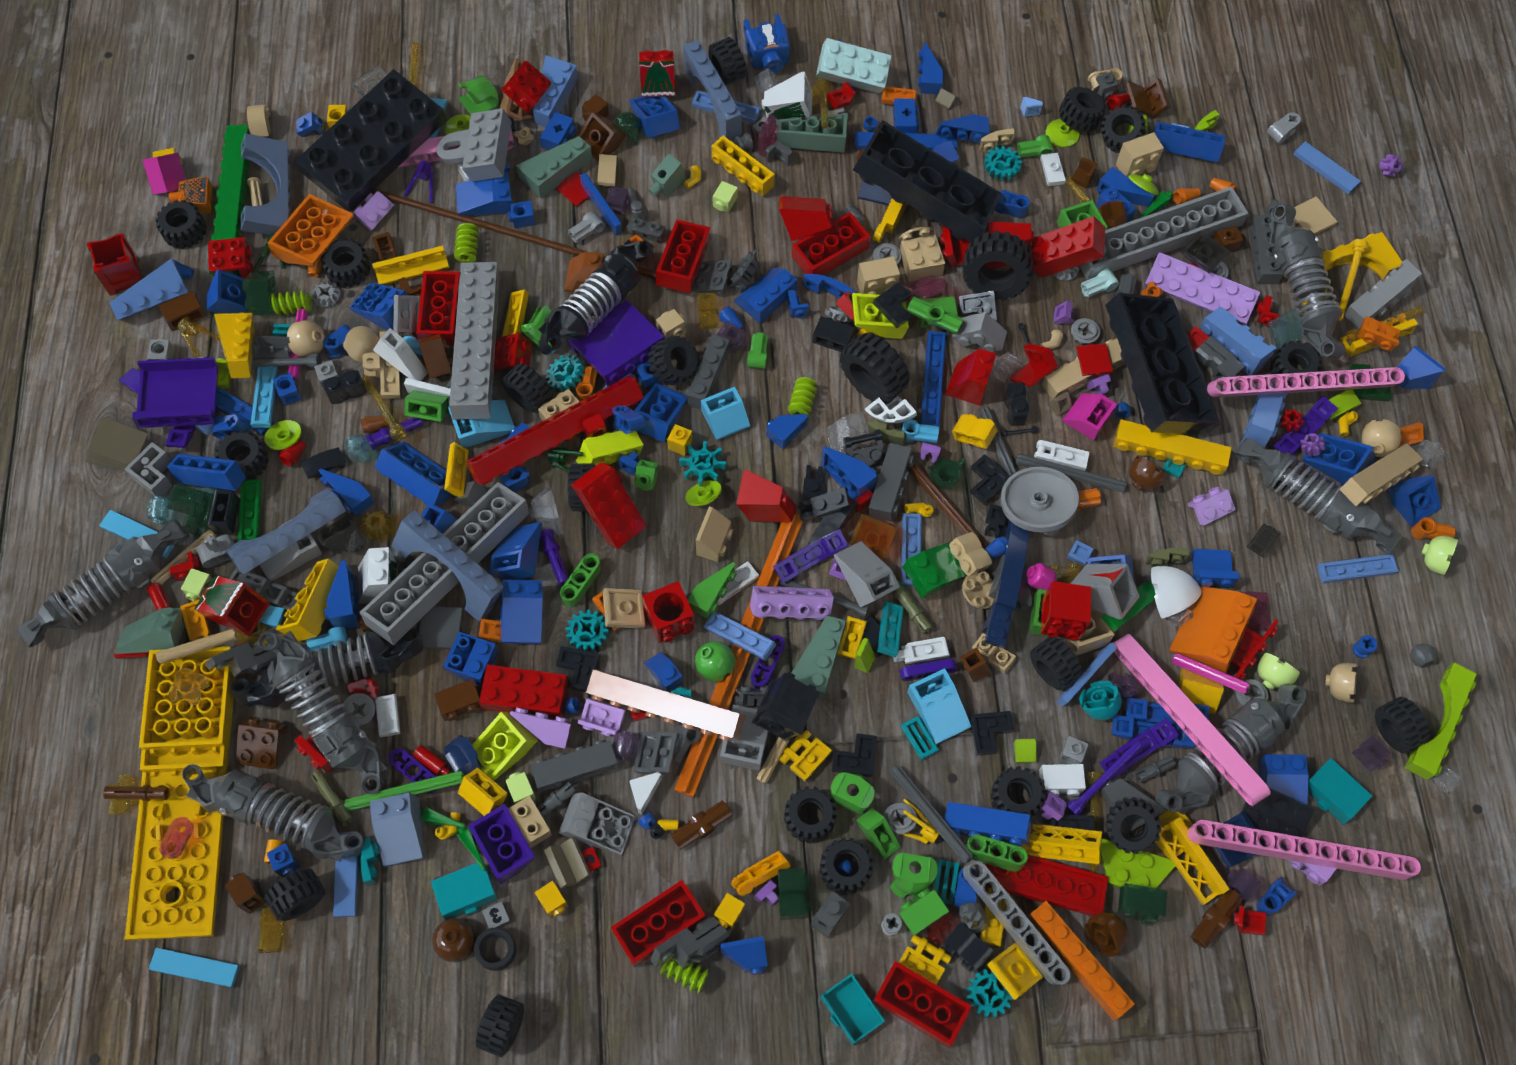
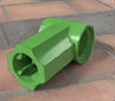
M1041 135L1035 140L1018 142L1017 153L1021 158L1037 155L1041 157L1043 154L1054 153L1048 135Z
M757 332L753 334L751 350L748 352L747 367L766 368L768 336L764 333Z

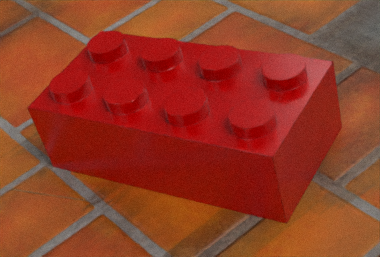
M849 212L833 221L832 228L806 236L792 244V258L805 274L824 275L869 249L871 236L854 215Z
M1093 216L1034 237L1031 247L1033 255L1032 270L1043 278L1103 258L1105 226Z
M676 219L656 270L657 286L691 293L710 242V227Z
M423 271L416 331L418 339L440 334L441 339L445 338L447 345H454L460 271Z
M600 462L572 484L573 489L606 542L617 550L647 527L613 468Z
M487 665L479 704L482 710L510 712L511 710L516 711V707L520 709H527L529 714L536 715V712L548 714V718L556 719V716L562 717L563 705L569 683L567 675Z
M681 880L611 926L610 929L635 968L652 957L655 947L685 928H688L689 931L697 926V923L706 918V915L684 881Z
M894 961L872 1002L947 1048L952 1046L972 1007L897 961Z

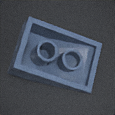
M404 793L370 801L371 820L383 866L388 867L424 859L419 797L411 793Z

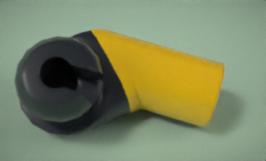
M658 820L650 829L651 837L659 839L667 830H678L679 820Z

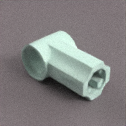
M1107 268L1099 272L1096 277L1082 282V293L1085 297L1089 298L1103 291L1110 292L1118 287L1119 281L1111 269Z

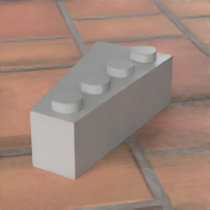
M1405 259L1398 270L1394 268L1383 281L1380 280L1370 291H1367L1352 303L1344 316L1360 329L1362 321L1366 316L1373 319L1377 316L1381 317L1388 311L1387 308L1395 307L1400 302L1399 299L1402 297L1404 299L1412 293L1411 288L1422 272Z

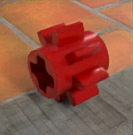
M1296 409L1291 411L1285 410L1284 416L1281 415L1280 422L1282 423L1280 428H1285L1288 433L1294 430L1298 432L1299 426H1303L1304 423L1301 420L1303 414H1299Z

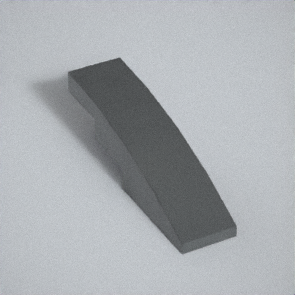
M236 567L229 578L245 583L270 602V605L284 608L285 611L291 610L297 602L294 599L297 595L296 592L290 591L287 587L271 582L268 578L248 571L242 574Z

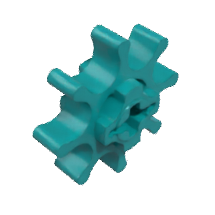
M703 441V448L699 451L694 450L691 445H688L687 451L691 457L687 459L679 458L680 466H688L690 468L684 471V479L688 480L690 476L695 475L699 477L698 486L700 487L703 486V479L705 477H712L714 481L718 482V474L714 471L716 469H726V461L716 460L717 457L722 456V449L719 447L714 452L708 451L707 441Z

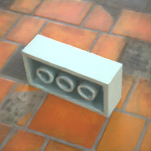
M826 38L822 45L816 77L841 84L848 82L852 87L880 94L886 85L892 55Z

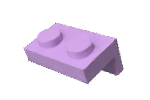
M379 191L374 195L370 193L364 200L367 203L363 207L359 205L353 212L355 214L353 220H359L370 231L374 229L394 206Z
M1212 488L1208 491L1209 493L1195 496L1193 501L1187 503L1188 507L1194 508L1200 525L1204 526L1235 511L1228 489Z
M587 698L578 724L583 725L582 728L594 731V729L602 731L601 734L613 737V735H617L621 730L626 709Z

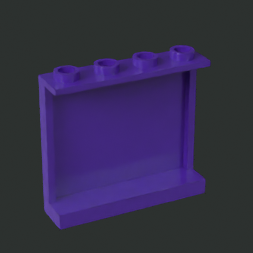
M628 300L614 307L584 340L578 341L568 338L572 351L575 354L579 352L605 379L607 387L632 373L636 366L648 362L650 359L648 355L652 351V346L665 339Z
M214 357L137 361L140 368L137 412L132 414V419L137 428L215 424L219 367Z

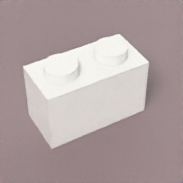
M1083 764L1042 765L1039 769V778L1043 781L1041 786H1045L1044 794L1051 791L1057 796L1067 794L1070 797L1079 796L1086 788Z

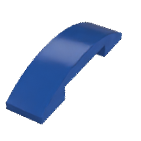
M805 274L803 278V286L819 294L821 289L838 298H841L848 291L856 293L846 284L827 276Z
M1127 698L1126 717H1132L1134 721L1154 724L1168 718L1172 726L1177 724L1159 703H1148L1144 699ZM1194 704L1209 720V706Z
M1115 715L1113 717L1111 735L1131 740L1155 724L1134 721L1132 717ZM1175 724L1174 729L1179 736L1162 746L1194 748L1195 743L1179 725Z

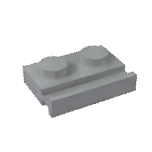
M394 295V332L413 333L417 331L421 296Z

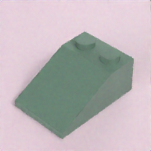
M181 608L159 609L125 626L114 649V653L149 652V650H163L178 646L185 630Z

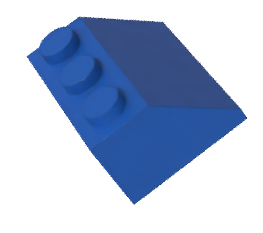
M771 268L738 296L734 302L758 323H761L787 300L788 290L797 291L798 279L786 269Z

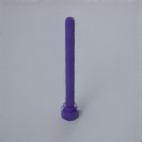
M1136 741L1079 799H1071L1066 804L1067 808L1074 815H1081L1084 812V805L1143 747V743Z

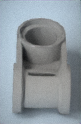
M1288 113L1282 119L1273 123L1267 130V134L1278 144L1283 143L1296 132V126L1301 121L1300 116L1297 113Z

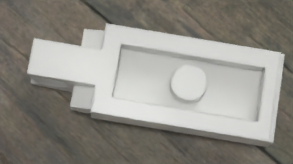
M945 637L907 643L901 647L902 650H899L896 658L893 657L894 663L905 661V664H915L948 658L950 654Z

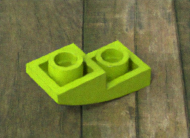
M1216 110L1212 111L1197 124L1195 129L1208 132V129H1212L1217 124L1220 114Z
M1352 389L1329 399L1331 403L1338 407L1329 419H1334L1362 404Z

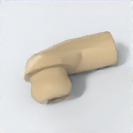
M1054 329L1051 332V340L1041 343V346L1048 347L1051 350L1058 348L1063 339L1061 330Z

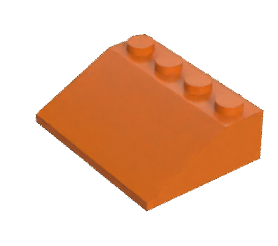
M308 194L268 241L273 257L286 263L314 266L352 220L354 214Z
M1200 586L1202 593L1198 600L1189 606L1169 652L1173 654L1179 653L1227 673L1253 615L1257 598L1238 591Z

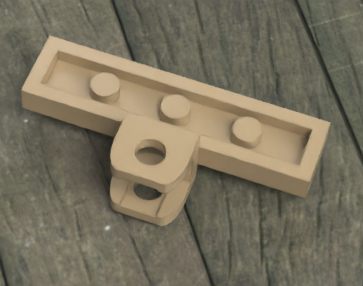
M380 331V338H381L387 331ZM376 352L365 353L363 355L364 375L369 378H380L381 399L400 398V371Z

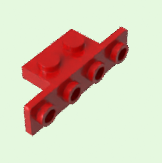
M1277 619L1274 620L1263 637L1248 627L1246 628L1231 661L1233 666L1240 669L1235 675L1236 678L1244 679L1247 675L1244 672L1247 666L1252 668L1257 660L1254 656L1257 652L1262 653L1268 645L1265 642L1268 637H1274L1278 631L1276 625L1279 621Z

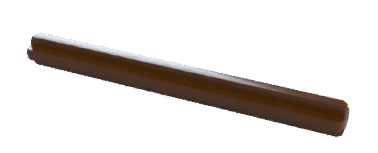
M913 465L909 471L963 535L973 532L980 540L982 548L985 549L987 547L985 541L919 465Z

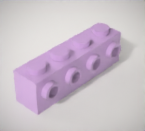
M753 586L750 609L753 615L759 618L770 616L779 619L794 617L796 619L813 618L823 620L827 615L831 616L834 597L829 589Z

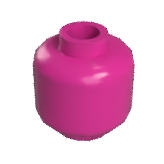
M1042 563L1031 566L1026 574L1028 584L1037 590L1047 591L1051 581H1057L1055 571Z

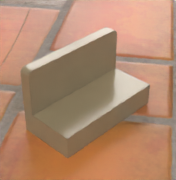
M570 838L558 846H549L544 850L560 888L573 887L590 875V871L575 838Z

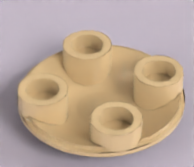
M930 227L910 229L899 237V241L932 235L933 229Z
M357 326L347 333L343 347L353 360L363 363V355L374 352L373 349L378 343L379 338L372 329L365 326Z
M985 571L978 572L971 576L967 575L963 581L962 591L964 597L976 608L987 609L992 606L994 601L993 598L988 596L993 583L989 574Z

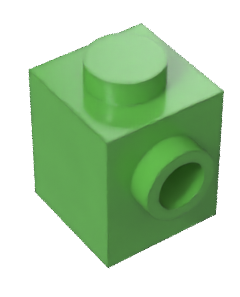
M640 459L636 465L634 487H639L643 491L652 490L656 485L659 463Z

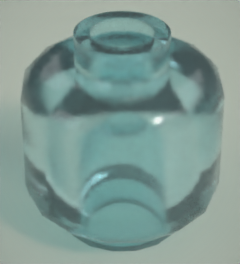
M361 434L352 435L345 441L344 448L351 461L363 462L372 453L369 441Z
M153 496V499L148 500L146 517L152 519V523L164 525L165 521L172 519L174 504L169 501L170 498Z

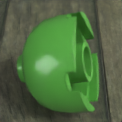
M718 641L703 644L695 655L697 671L710 682L722 681L727 673L730 674L736 664V657L732 650L724 643Z

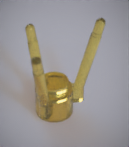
M183 318L178 323V328L182 331L180 335L185 339L196 358L199 357V354L188 336L199 334L197 329L220 341L219 336L201 327L198 323L192 322L189 318Z

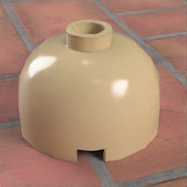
M303 320L295 322L289 327L287 337H289L290 343L288 345L297 356L307 357L310 354L319 353L323 349L325 334L323 329L315 322Z
M1383 419V421L1377 422L1373 420L1364 427L1361 443L1373 446L1375 457H1385L1398 449L1402 439L1401 430L1394 422Z
M1357 663L1337 664L1332 668L1330 675L1326 674L1325 686L1330 688V693L1335 699L1347 703L1355 702V699H1351V695L1356 694L1357 672L1353 671V667H1357Z

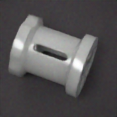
M891 913L886 915L881 924L883 933L887 936L896 935L902 926V921L897 914ZM891 921H894V922H895V924H894L895 927H893L892 929H889V928H888V926H889L888 923H890Z

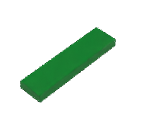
M261 479L244 480L241 483L238 542L259 537L262 495Z
M1148 580L1137 588L1139 598L1123 619H1116L1105 613L1101 616V619L1114 632L1155 601V588Z

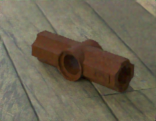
M722 800L707 811L695 814L689 819L687 824L673 832L671 837L677 847L682 850L698 838L702 839L715 830L716 826L732 817V813L727 804Z
M1229 888L1227 892L1220 896L1215 904L1209 907L1202 917L1203 920L1190 936L1195 944L1204 949L1209 946L1217 933L1221 932L1231 920L1230 916L1243 900L1240 894Z

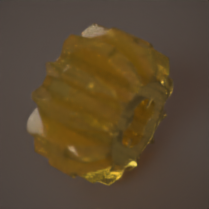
M374 509L372 514L367 512V517L362 518L363 524L360 526L364 536L369 537L371 541L377 538L381 542L382 537L388 539L387 533H393L392 527L394 526L391 515L385 513L383 509L379 512Z

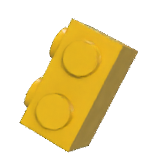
M477 767L463 777L458 794L485 816L503 805L507 792Z

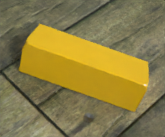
M847 617L837 656L851 659L856 658L867 621Z

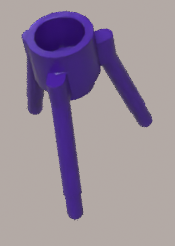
M419 162L417 170L404 193L405 196L408 195L418 178L425 180L429 177V201L433 203L434 172L431 171L432 165L429 162Z

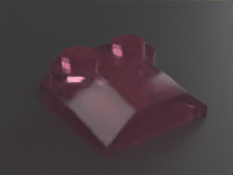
M931 275L905 284L903 286L911 294L907 301L911 302L913 297L918 299L934 297L942 291L947 282L946 279Z

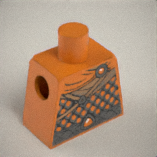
M208 176L181 181L178 192H169V200L171 203H174L175 200L179 202L181 200L190 201L198 207L201 214H211L213 186Z

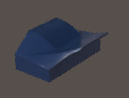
M459 735L444 747L445 757L455 772L462 771L464 776H466L477 767L480 770L483 769L477 758L478 753L467 736Z

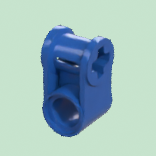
M1007 190L1000 191L1002 194L995 210L1001 214L1024 218L1028 213L1029 198Z
M342 325L324 339L323 344L329 358L337 359L347 352L343 347V343L347 333L351 330L348 325Z
M615 406L612 408L615 418L613 428L625 434H630L645 427L644 417L640 413L629 409L627 406Z
M235 414L218 415L212 435L219 439H225L224 436L226 434L228 436L231 435L233 431L239 433V430H244L246 433L250 430V425L240 421L239 417Z
M964 868L957 875L953 907L960 908L962 904L976 903L977 893L966 882V879L963 878ZM971 868L972 875L977 877L976 870Z
M1279 877L1256 902L1257 911L1264 912L1266 916H1270L1290 901L1297 891L1292 890L1283 882V878ZM1266 900L1272 904V909L1267 907Z

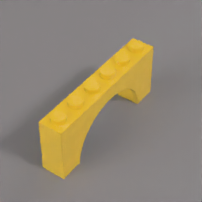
M1383 232L1372 233L1362 239L1367 241L1369 245L1367 251L1362 254L1359 265L1371 269L1382 280L1394 268L1398 270L1402 260ZM1354 241L1347 245H1339L1330 251H1323L1324 270L1328 271L1339 265L1351 264L1354 257V249L1352 248ZM1307 300L1302 302L1304 305L1308 304Z

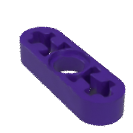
M773 635L769 638L775 643L776 641L779 642V646L776 647L774 654L771 653L769 655L774 661L773 665L769 667L764 666L762 663L763 659L761 658L757 661L751 674V684L754 688L760 689V686H767L785 648V641L779 635ZM762 669L765 671L763 674L764 681L757 683L755 677L760 676Z
M945 659L907 666L899 671L902 681H912L928 677L944 668L948 674L956 672L958 668L955 659Z
M397 748L390 752L389 762L412 783L418 780L421 781L422 776L425 779L435 777V775L403 749ZM398 755L400 757L402 755V759L407 764L404 766L400 761L396 762L395 756ZM412 766L419 767V773L415 776L408 774V770ZM432 790V791H428V792H424V793L431 794V793H434L436 790Z

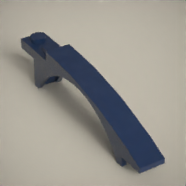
M1010 520L1005 530L1007 545L1001 578L982 632L986 633L984 643L1004 648L1006 645L1013 610L1016 608L1029 536L1028 530L1016 526Z

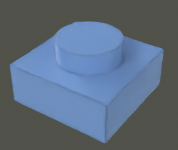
M1076 540L1067 559L1084 567L1093 548Z

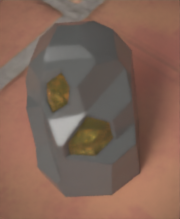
M966 903L960 906L959 915L961 922L974 934L983 932L988 925L983 907L978 903Z

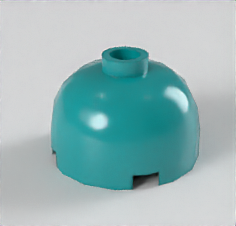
M1101 680L1090 684L1091 688L1087 691L1084 689L1079 697L1080 704L1085 713L1095 720H1108L1114 717L1121 708V694L1117 686H1114L1110 681Z

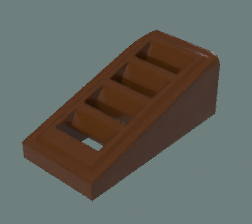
M389 232L372 237L380 261L398 257ZM387 241L389 242V244L379 247V244ZM389 247L391 248L390 250L381 252V250ZM393 253L392 256L383 258L384 255Z

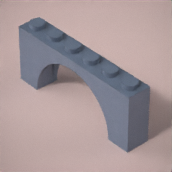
M699 40L683 45L684 73L690 84L701 81L713 105L718 122L719 135L721 137L724 135L734 143V137L742 136L741 112Z
M245 133L241 143V158L258 164L268 172L275 183L277 196L271 202L264 205L244 206L241 214V230L265 235L275 234L290 217L291 207L288 206L291 198V192H288L291 179L288 177L290 172L288 142Z
M326 488L311 497L309 505L286 524L261 537L252 540H240L225 551L240 572L245 574L346 512L337 495Z
M415 510L401 521L391 546L405 559L413 552L420 551L441 560L455 574L463 587L466 597L465 610L480 622L481 619L492 611L504 586Z

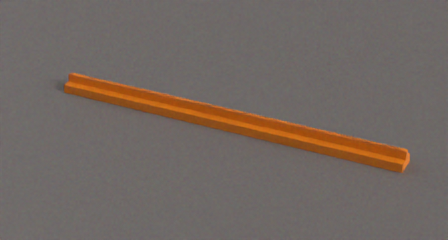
M797 510L792 522H781L756 586H778L780 578L773 566L791 554L804 521L800 519V514H797ZM750 600L741 625L759 634L765 618L753 615L750 609ZM732 644L731 650L736 657L735 667L730 674L727 673L723 677L722 681L717 682L709 705L726 710L730 708L736 693L734 689L738 687L751 653ZM699 728L700 738L695 744H692L674 789L675 792L694 798L719 735L713 732L712 736L701 733V728Z

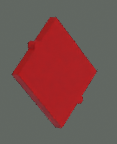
M577 171L568 178H564V181L556 187V190L576 207L589 199V195L581 186V174Z
M1091 343L1090 345L1076 347L1082 376H1099V374L1113 372L1107 344L1093 345Z

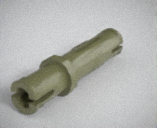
M897 581L900 587L892 592H894L900 603L910 615L909 618L917 624L922 634L929 632L933 626L925 617L923 609H919L902 583Z
M322 770L314 772L310 778L330 806L329 808L332 809L342 827L349 825L350 821H353V817L344 807V800L339 798Z

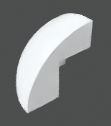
M899 396L889 404H884L878 398L865 408V411L873 418L886 423H902L917 416V412L907 400H902Z
M1168 566L1151 568V580L1156 594L1154 597L1161 618L1183 611L1200 597L1202 593L1200 586L1186 572Z

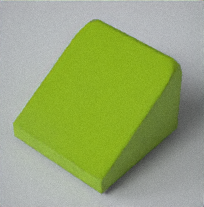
M1036 739L1015 740V763L1036 762Z

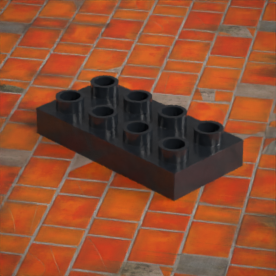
M393 69L295 160V163L304 176L346 211L351 212L447 121L445 111Z
M883 120L853 168V171L859 174L863 182L869 185H878L888 191L894 201L900 204H909L919 210L924 219L929 222L942 224L950 229L951 234L961 241L968 240L972 242L975 241L976 237L983 234L1002 194Z
M1118 293L1105 305L1110 317L1109 325L1118 339L1121 348V359L1128 367L1133 381L1132 389L1139 398L1144 412L1143 420L1150 431L1154 433L1207 435L1221 425L1174 299L1128 293Z

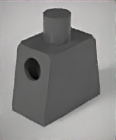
M832 891L815 915L811 926L829 938L851 907V904Z

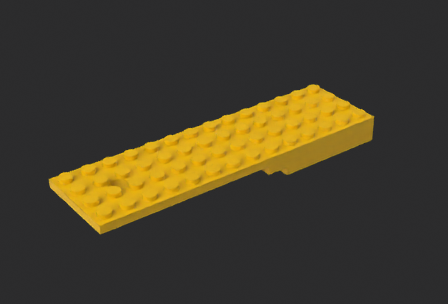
M230 646L209 648L164 663H159L156 659V653L162 650H149L139 748L142 750L139 769L142 772L141 787L144 785L169 787L170 795L168 800L150 799V801H142V799H139L125 940L127 941L214 937L224 815L218 812L208 813L199 802L187 798L186 795L190 788L183 779L182 772L186 766L195 764L201 768L208 780L228 773L234 695L230 686L235 681V677L229 666L217 670V668L208 670L205 663L211 657L232 649ZM193 774L190 780L196 779L198 774ZM178 887L181 892L179 899L169 903L166 899L167 893L172 888Z

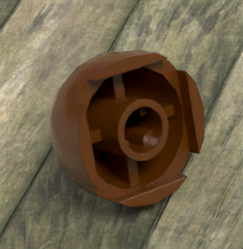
M1136 456L1129 468V476L1134 482L1132 485L1139 491L1143 489L1148 491L1156 490L1168 479V475L1163 470L1159 472L1154 463L1142 456Z
M1099 912L1085 924V931L1092 945L1096 943L1101 948L1098 950L1101 954L1114 957L1126 946L1129 934L1126 923L1121 917L1111 912Z
M450 918L436 927L433 933L432 944L435 952L441 959L458 963L472 954L476 942V934L468 922L459 918Z

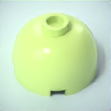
M1443 535L1433 538L1429 544L1425 543L1421 553L1425 555V565L1431 571L1445 575L1458 539Z
M1264 653L1258 663L1257 672L1259 677L1264 680L1262 684L1271 690L1274 688L1279 689L1284 684H1294L1300 675L1296 668L1287 662L1279 661L1278 657L1269 653Z

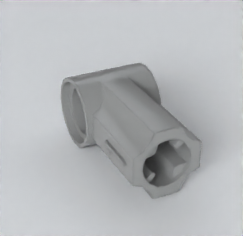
M590 211L583 217L580 223L568 230V234L574 243L578 244L591 234L597 235L601 233L605 228V223L595 212Z

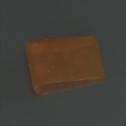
M862 513L849 547L862 541L885 563L899 527Z

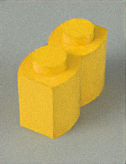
M962 414L952 433L954 439L959 442L987 449L997 433V428L990 419H978L973 414Z

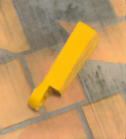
M891 199L882 222L874 233L873 241L880 243L886 232L893 234L908 205L907 203L900 204Z

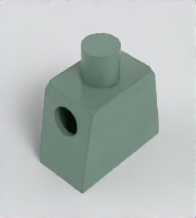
M668 154L652 173L651 177L654 184L648 191L654 197L660 192L669 196L686 180L682 163Z

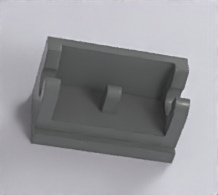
M255 335V344L251 345L253 360L290 358L289 337Z

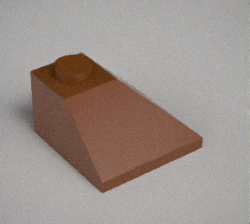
M585 251L570 259L564 292H572L577 281L585 282L604 262L603 253Z

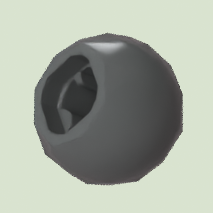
M1418 644L1411 650V661L1420 668L1429 666L1436 662L1437 652L1431 645Z

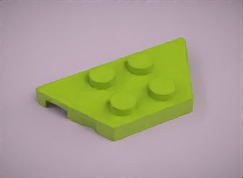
M1102 838L1100 846L1101 862L1105 869V876H1108V885L1149 897L1175 867L1171 859L1148 852L1143 853V851H1138L1139 854H1134L1131 851L1130 854L1125 853L1123 849L1119 850L1110 840Z

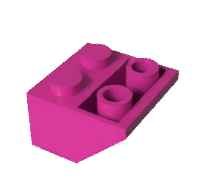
M1082 393L1062 422L1094 441L1112 416L1117 403L1102 394Z

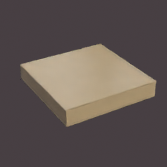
M1317 196L1294 207L1296 209V216L1293 221L1298 224L1297 227L1311 230L1314 235L1335 226L1337 223L1336 219Z
M604 588L603 601L606 627H645L642 590Z

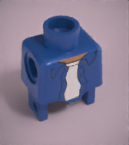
M774 15V25L765 22L760 23L754 29H751L749 19L744 20L745 49L754 69L764 68L770 74L779 72L784 64L789 62L790 50L786 25L782 24L780 15Z

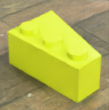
M619 430L613 433L607 432L597 437H588L583 440L579 451L583 452L584 455H578L576 462L577 464L595 463V465H598L600 462L607 465L616 462L618 465L622 454L628 457L633 451L640 455L643 443L636 431L625 434Z

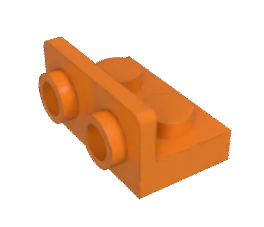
M1366 316L1362 321L1357 337L1367 343L1380 346L1384 350L1392 351L1399 345L1400 341L1397 339L1401 330Z

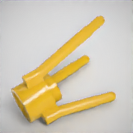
M903 799V802L912 807L915 813L926 823L907 810H904L903 813L922 826L920 834L923 836L912 833L901 835L919 840L924 844H927L928 841L933 844L939 833L921 811L907 799Z

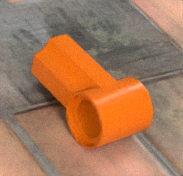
M586 366L582 371L584 376H580L581 382L576 387L579 402L594 394L598 372L591 366Z
M1097 488L1078 491L1079 503L1077 511L1081 510V508L1101 504V495Z
M1424 517L1411 528V534L1417 540L1433 539L1443 535L1454 538L1456 529L1453 526L1436 523L1433 519Z

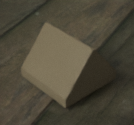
M941 88L935 102L950 109L959 97Z
M1065 392L1052 399L1048 404L1056 416L1071 409L1072 403L1069 392Z

